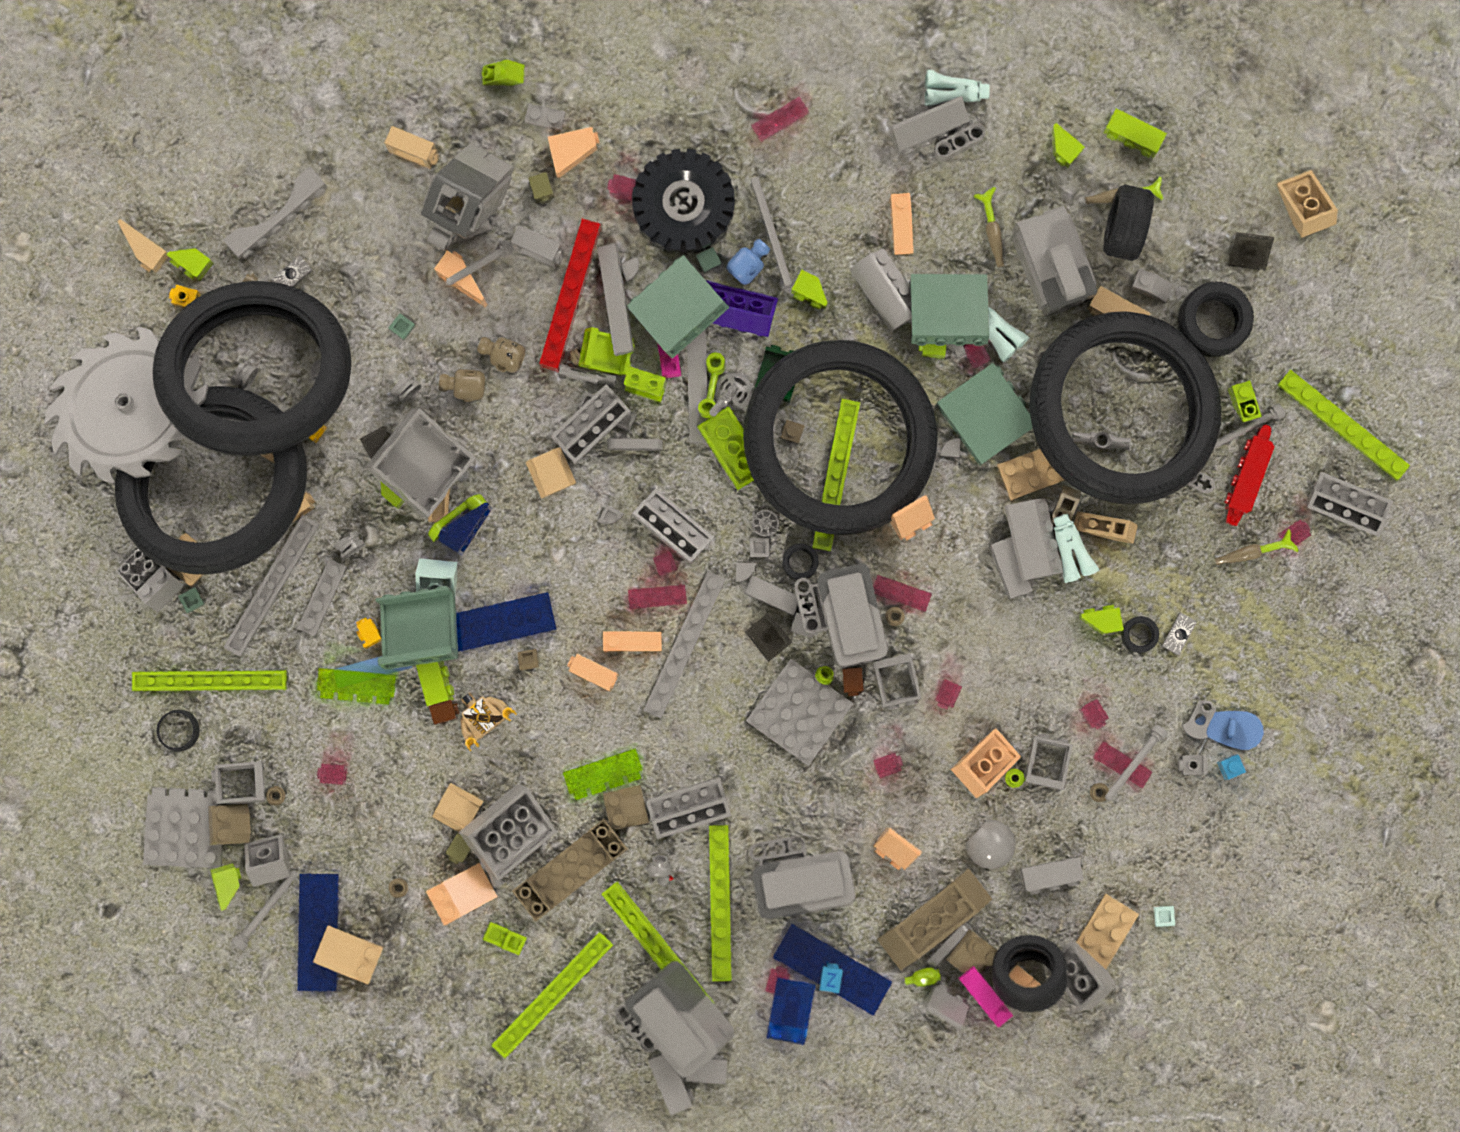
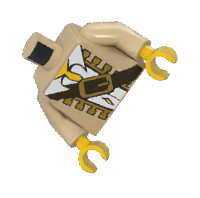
M471 693L465 695L461 700L467 709L461 713L463 717L460 723L461 732L468 750L472 751L470 749L472 744L479 747L477 741L505 719L511 721L509 719L511 713L515 715L517 713L500 699L482 696L476 701Z

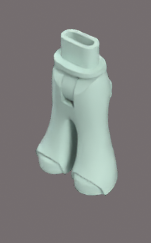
M927 70L925 77V89H927L925 92V106L946 103L962 96L964 102L989 99L990 86L989 84H982L981 81L948 77L933 70ZM934 89H950L953 91H940Z
M988 307L989 340L995 347L1000 360L1004 363L1030 337L1011 326L996 311ZM997 330L1001 331L1014 346H1012Z
M1068 514L1055 517L1053 519L1056 525L1054 530L1062 559L1064 583L1073 582L1081 578L1072 556V549L1083 576L1098 572L1097 564L1088 554L1080 534L1073 524L1074 522L1070 521Z

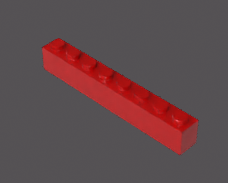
M583 218L581 220L539 362L542 368L556 372L560 370L600 235V223Z

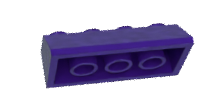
M707 281L720 298L730 307L712 324L769 337L778 302L777 297Z

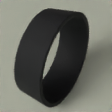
M177 709L161 717L157 724L156 732L159 741L164 747L171 751L181 752L188 750L196 743L200 728L193 714L186 710ZM171 713H181L187 716L193 726V734L190 741L182 747H169L163 743L160 737V724Z

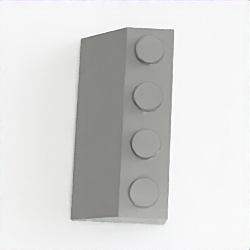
M962 96L893 125L889 136L898 156L902 154L904 156L909 155L920 146L921 148L928 147L936 139L939 141L949 137L948 134L957 133L968 126L969 119Z
M1046 498L1033 499L1005 506L1022 581L1063 573Z

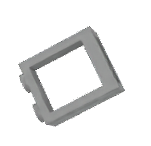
M518 225L511 240L515 251L553 268L557 264H561L564 254H562L563 250L560 243Z
M911 653L872 663L883 708L887 707L888 710L899 708L898 704L906 703L907 706L918 704L917 700L921 699V694ZM907 663L914 695L887 702L879 669Z
M1038 733V737L1033 736L1024 782L1064 790L1073 744H1069L1068 739L1057 737V741L1049 739V735ZM1038 743L1065 748L1058 781L1031 775Z
M262 761L214 765L215 770H211L212 782H216V789L213 790V801H217L218 806L265 802ZM254 769L256 796L223 799L221 772Z

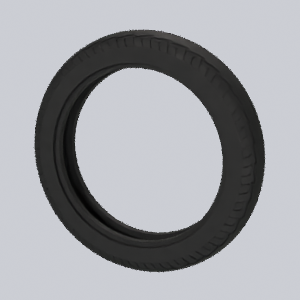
M247 281L225 285L209 291L192 301L174 317L165 329L157 345L153 361L155 394L162 411L172 425L185 437L202 447L237 456H256L279 452L299 444L312 436L330 420L339 408L348 389L351 375L349 343L342 326L334 314L323 303L308 293L285 284L268 281ZM266 315L288 320L304 329L314 339L321 351L320 370L309 392L297 404L285 412L257 421L228 420L205 411L192 400L185 390L184 371L189 355L196 344L217 326L244 316Z
M1125 311L1108 312L1091 316L1072 325L1061 333L1043 354L1036 368L1030 390L1029 408L1033 432L1049 464L1070 485L1091 497L1106 502L1141 504L1156 501L1177 492L1192 481L1205 466L1214 450L1220 431V393L1216 378L1206 358L1181 331L1158 318L1146 314ZM1107 343H1128L1150 350L1162 358L1174 370L1187 396L1189 422L1187 433L1180 449L1166 465L1145 473L1117 472L1094 462L1075 444L1064 422L1061 396L1066 375L1079 355L1093 347Z
M829 340L813 343L791 352L778 361L764 375L747 407L743 429L744 451L750 473L757 487L767 501L786 518L802 527L820 533L833 535L859 534L874 530L891 522V516L913 503L921 494L929 480L936 458L937 425L931 402L924 388L915 375L902 362L889 353L869 344L849 340ZM829 370H845L864 375L881 385L898 405L907 433L906 454L903 465L895 480L876 498L855 505L824 503L802 492L783 471L774 447L773 430L775 417L787 392L795 384L810 375Z
M226 386L208 387L206 400L200 405L205 411L215 416L238 421H257L283 413L276 405L258 394ZM300 442L290 448L273 453L274 478L268 498L249 523L229 536L208 542H189L166 534L159 528L149 506L148 486L150 476L135 478L117 469L115 501L121 523L138 549L156 563L169 569L187 574L209 575L240 568L270 550L287 532L297 516L307 483V462L303 444ZM146 462L143 468L151 473L155 462Z

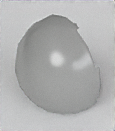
M991 819L986 820L966 842L967 854L976 865L986 869H996L1007 864L1014 855L1016 846L1014 834L1010 828L1000 821Z

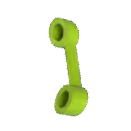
M718 352L711 353L706 359L707 369L711 374L707 398L699 402L698 405L699 414L704 418L714 417L710 415L709 411L716 404L714 396L718 375L722 374L726 368L725 359Z
M481 494L470 496L442 519L435 522L429 529L428 536L433 542H436L445 532L446 524L466 509L474 513L489 505Z

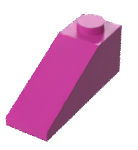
M974 966L958 978L998 1028L1013 1016Z

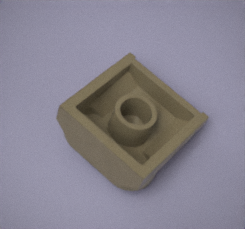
M641 785L603 793L609 825L614 831L649 823Z
M248 804L208 806L210 845L249 843L250 813Z
M969 929L946 960L963 974L973 966L981 974L988 966L993 965V958L997 950Z

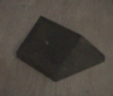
M1235 232L1230 241L1228 266L1266 271L1274 237Z
M382 426L360 438L370 459L373 458L393 433L387 426Z
M769 612L745 631L768 662L792 644V641Z

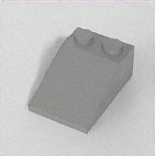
M1071 940L1061 950L1067 963V987L1065 991L1079 1011L1094 1008L1117 984L1107 970L1074 940Z
M939 984V986L933 985L922 1005L930 1012L961 1030L969 1005L965 1003L966 999L958 994L955 997L949 994L950 989L942 984Z

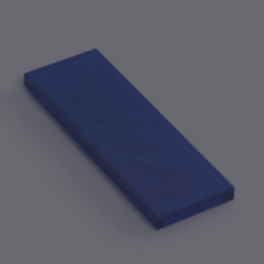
M549 592L456 613L458 652L557 630Z
M299 874L297 991H337L338 972L316 964L313 961L327 926L338 929L339 874Z
M792 923L772 957L819 985L822 966H827V963L839 964V968H842L843 971L840 991L835 994L873 1016L893 983L891 980Z

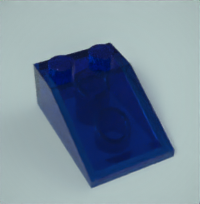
M485 502L450 523L447 528L444 526L438 534L440 537L438 541L462 556L493 508Z
M777 977L766 1038L805 1045L816 984Z

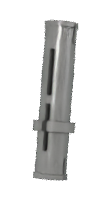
M561 364L559 376L588 381L597 386L598 384H607L615 388L617 376L601 373V371H590Z

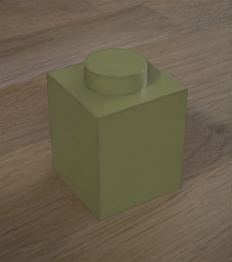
M546 172L528 177L536 203L545 204L554 198Z
M457 833L446 854L449 855L448 859L456 864L459 862L464 863L471 849L460 833Z

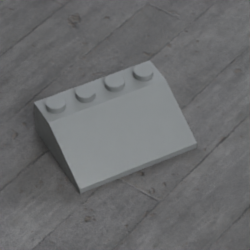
M517 784L459 833L469 848L499 881L557 831L529 789Z

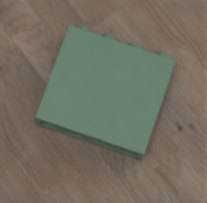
M684 255L677 258L667 270L661 272L653 283L648 284L644 291L632 298L627 305L629 310L672 359L730 308Z
M911 274V344L918 346L935 344L937 346L954 344L956 346L974 344L975 346H982L988 344L987 274Z
M994 363L936 403L937 408L958 437L961 438V441L979 466L1033 429L1030 412L1025 408V401L1021 396L1017 397L1013 384L1004 379L1002 369L998 365L995 366Z
M437 586L436 589L432 590L424 588L413 593L405 591L401 592L400 595L386 594L382 598H376V602L380 604L382 657H378V665L387 670L458 659L455 592L448 586Z

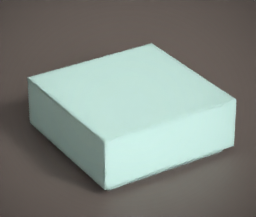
M1174 906L1153 907L1155 927L1175 926Z

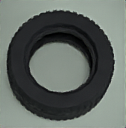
M1126 184L1119 186L1104 234L1103 251L1107 256L1129 261L1139 258L1147 238L1154 207V194L1150 190Z
M1215 281L1197 287L1186 297L1179 309L1177 324L1179 331L1186 335L1204 356L1220 357L1235 351L1247 340L1254 325V312L1251 302L1243 294V291H1240L1234 285L1232 286V284ZM1216 300L1229 306L1235 319L1234 330L1231 335L1226 338L1215 339L1202 333L1196 321V313L1200 304L1205 301Z
M1037 935L1017 936L1008 940L997 950L993 958L992 977L995 992L1003 1003L1020 1012L1034 1013L1049 1009V1007L1055 1005L1062 998L1067 987V963L1063 952L1054 942ZM1035 960L1043 963L1050 970L1051 974L1048 980L1041 985L1024 987L1016 984L1010 978L1009 972L1019 962Z

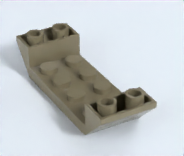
M603 819L512 890V892L536 922L628 850V848L607 821Z
M968 868L947 887L894 928H890L877 940L897 967L902 970L918 960L980 912L992 898Z

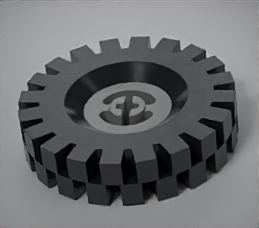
M674 149L671 150L670 154H665L664 152L656 156L655 161L652 162L650 160L644 166V171L640 172L635 180L636 185L633 187L632 208L636 224H638L640 232L645 238L649 239L651 244L657 248H663L665 252L671 254L679 252V255H688V252H694L695 254L702 252L704 248L708 246L711 248L718 243L717 240L720 237L723 238L728 231L729 224L731 225L735 209V193L731 179L717 160L714 162L711 160V156L703 152L698 154L693 149H687L686 152ZM688 191V193H679V198L677 196L675 198V206H670V200L675 193ZM680 199L682 201L687 200V206L685 204L680 205ZM692 199H697L698 203L693 212L686 215L678 214L687 213L688 207L692 208Z

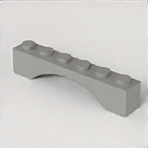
M311 167L307 168L295 179L294 188L289 200L275 216L255 226L237 228L223 241L241 261L248 259L254 253L253 250L258 246L262 247L265 245L272 234L276 235L279 233L286 222H292L297 217L296 214L299 211L306 210L311 205L312 200L316 197L320 198L325 194V189L328 187Z

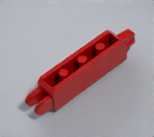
M1269 425L1261 426L1256 436L1254 435L1245 442L1243 448L1246 450L1244 457L1241 456L1238 461V474H1234L1231 481L1233 488L1231 493H1227L1224 503H1226L1225 509H1227L1226 524L1236 527L1241 517L1252 511L1275 448L1273 442L1269 441L1272 427Z

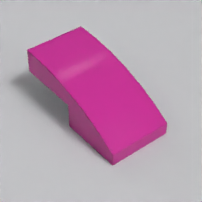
M658 344L662 377L672 378L681 376L678 354L672 359Z

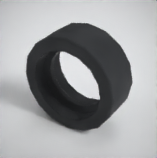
M800 543L790 546L785 551L782 564L785 573L790 578L795 580L800 578L808 579L816 572L819 560L816 551L811 546ZM796 551L807 552L812 559L810 569L804 573L794 572L789 565L790 556Z
M1144 616L1134 617L1127 621L1123 626L1124 630L1121 632L1123 644L1127 649L1136 653L1151 650L1159 640L1158 626L1153 620ZM1138 623L1147 625L1152 634L1150 641L1143 646L1135 645L1129 638L1131 627Z

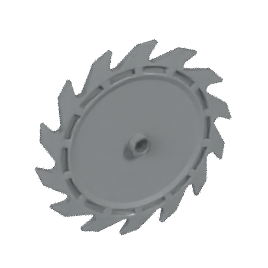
M137 327L140 335L137 341H133L118 333L105 335L103 338L109 342L107 348L83 349L71 356V359L82 361V365L60 375L50 387L52 391L65 388L64 392L47 409L44 424L47 425L54 419L59 418L51 439L54 455H58L61 448L68 444L69 466L79 477L82 476V469L85 463H90L100 480L115 484L112 472L115 469H119L135 478L151 476V473L143 468L146 462L171 461L183 453L182 450L171 448V445L186 437L168 420L155 394L153 361L159 341L149 329ZM194 354L185 367L184 388L192 400L200 406L206 400L209 386L205 384L198 390L193 391L201 369L198 355Z

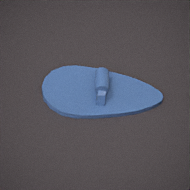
M1243 711L1215 712L1206 730L1208 738L1239 750H1250L1256 747L1261 742L1264 734L1260 719L1252 713ZM1204 716L1195 720L1198 725H1203L1206 721Z

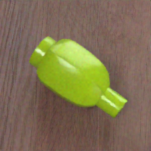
M932 967L919 969L912 976L905 977L906 985L914 984L918 987L935 985L937 981L941 980L939 969Z

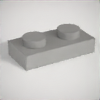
M528 104L524 122L529 125L562 131L566 112Z

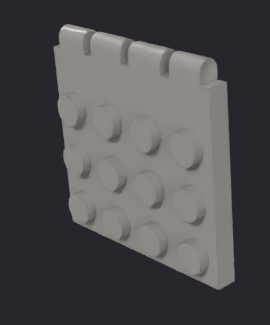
M152 787V795L147 797L143 865L218 868L222 866L223 844L210 845L208 806H218L217 801H213V790H208V796L205 797V790L189 789L188 796H186V789L170 788L169 796H167V788Z

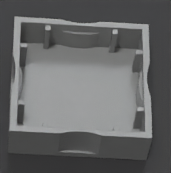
M412 408L365 468L419 515L429 517L445 498L450 487L460 479L476 458L460 443L446 435L441 427L420 408Z

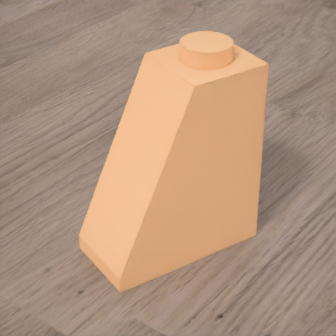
M592 127L548 137L557 178L563 176L597 150L596 144L600 142L597 132L593 133Z
M579 654L576 657L572 656L567 665L570 667L569 672L609 692L612 691L619 677L618 673Z

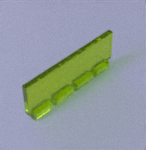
M319 667L317 691H320L321 699L334 700L335 692L338 693L337 700L353 701L354 694H357V702L372 703L373 696H376V704L390 705V698H394L396 675Z
M635 748L562 773L569 794H573L575 800L588 797L586 790L590 788L591 794L594 795L606 791L605 783L607 782L610 789L624 785L623 777L627 776L629 783L642 779L640 771H643Z

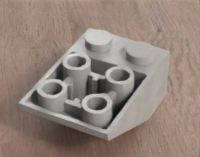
M138 548L116 570L140 599L157 613L184 586L171 570L156 563Z

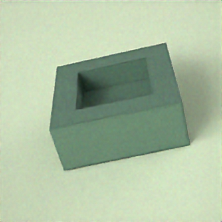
M713 247L696 255L704 273L721 265Z
M399 313L388 328L405 340L416 325Z
M196 587L178 596L186 613H190L205 605Z

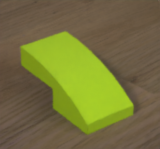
M489 921L482 940L516 955H520L527 937Z

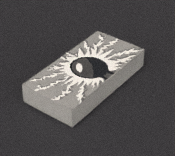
M299 255L273 277L271 281L294 287L313 270Z
M1180 612L1162 647L1176 655H1180L1197 621Z

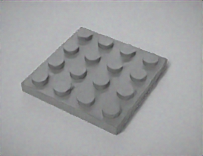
M790 659L746 722L809 766L853 703L830 686L819 683L815 675Z

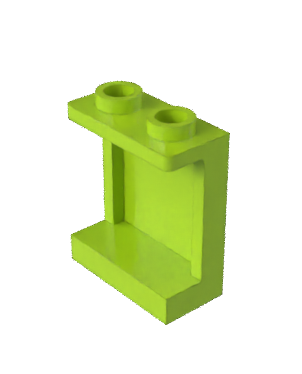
M586 328L578 366L617 376L626 375L629 366L631 367L630 356L633 352L615 356L611 334L598 331V328Z
M629 366L624 380L625 392L661 403L667 386L666 378Z

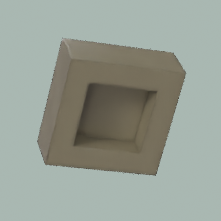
M786 420L780 438L799 444L805 425Z
M537 649L518 652L520 670L539 667Z

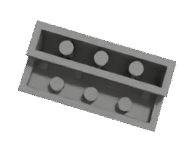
M884 248L869 254L850 269V272L891 333L911 320V288Z
M605 384L551 437L576 464L619 424L631 410Z
M1320 472L1314 488L1311 489L1306 507L1379 537L1393 501Z
M656 488L631 514L689 564H692L714 538Z
M720 777L646 799L657 839L731 816Z

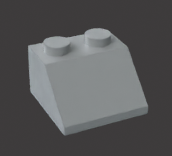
M282 834L244 844L246 873L253 887L291 877L290 863Z

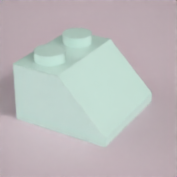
M419 558L416 569V592L424 588L432 590L436 589L437 586H448L455 592L456 596L457 562Z

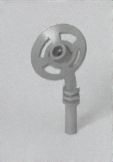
M728 373L722 376L716 385L715 398L717 403L709 411L710 415L716 416L722 408L728 406L732 411L746 407L750 402L753 392L750 381L739 373ZM739 378L746 385L742 387L738 382H734V379ZM726 379H728V381L724 384L722 390H719L721 384H722ZM730 384L728 390H725L726 386ZM745 392H747L748 394L746 399L741 404H739V401L744 397Z

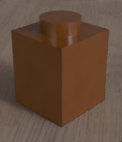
M862 668L842 669L843 693H848V696H859V692L864 691Z
M453 700L429 706L434 725L458 719L457 715L460 714L458 704L454 703Z

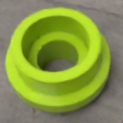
M822 666L816 670L815 678L819 683L828 685L834 679V672L830 667Z
M1010 769L1005 775V781L1008 786L1018 788L1024 783V774L1019 769ZM1012 775L1018 776L1017 782L1012 781Z

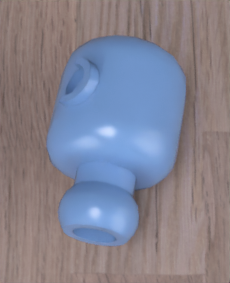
M757 239L751 250L743 247L731 258L726 266L727 271L743 285L749 284L763 269L764 263L761 258L769 253L770 248L761 239Z

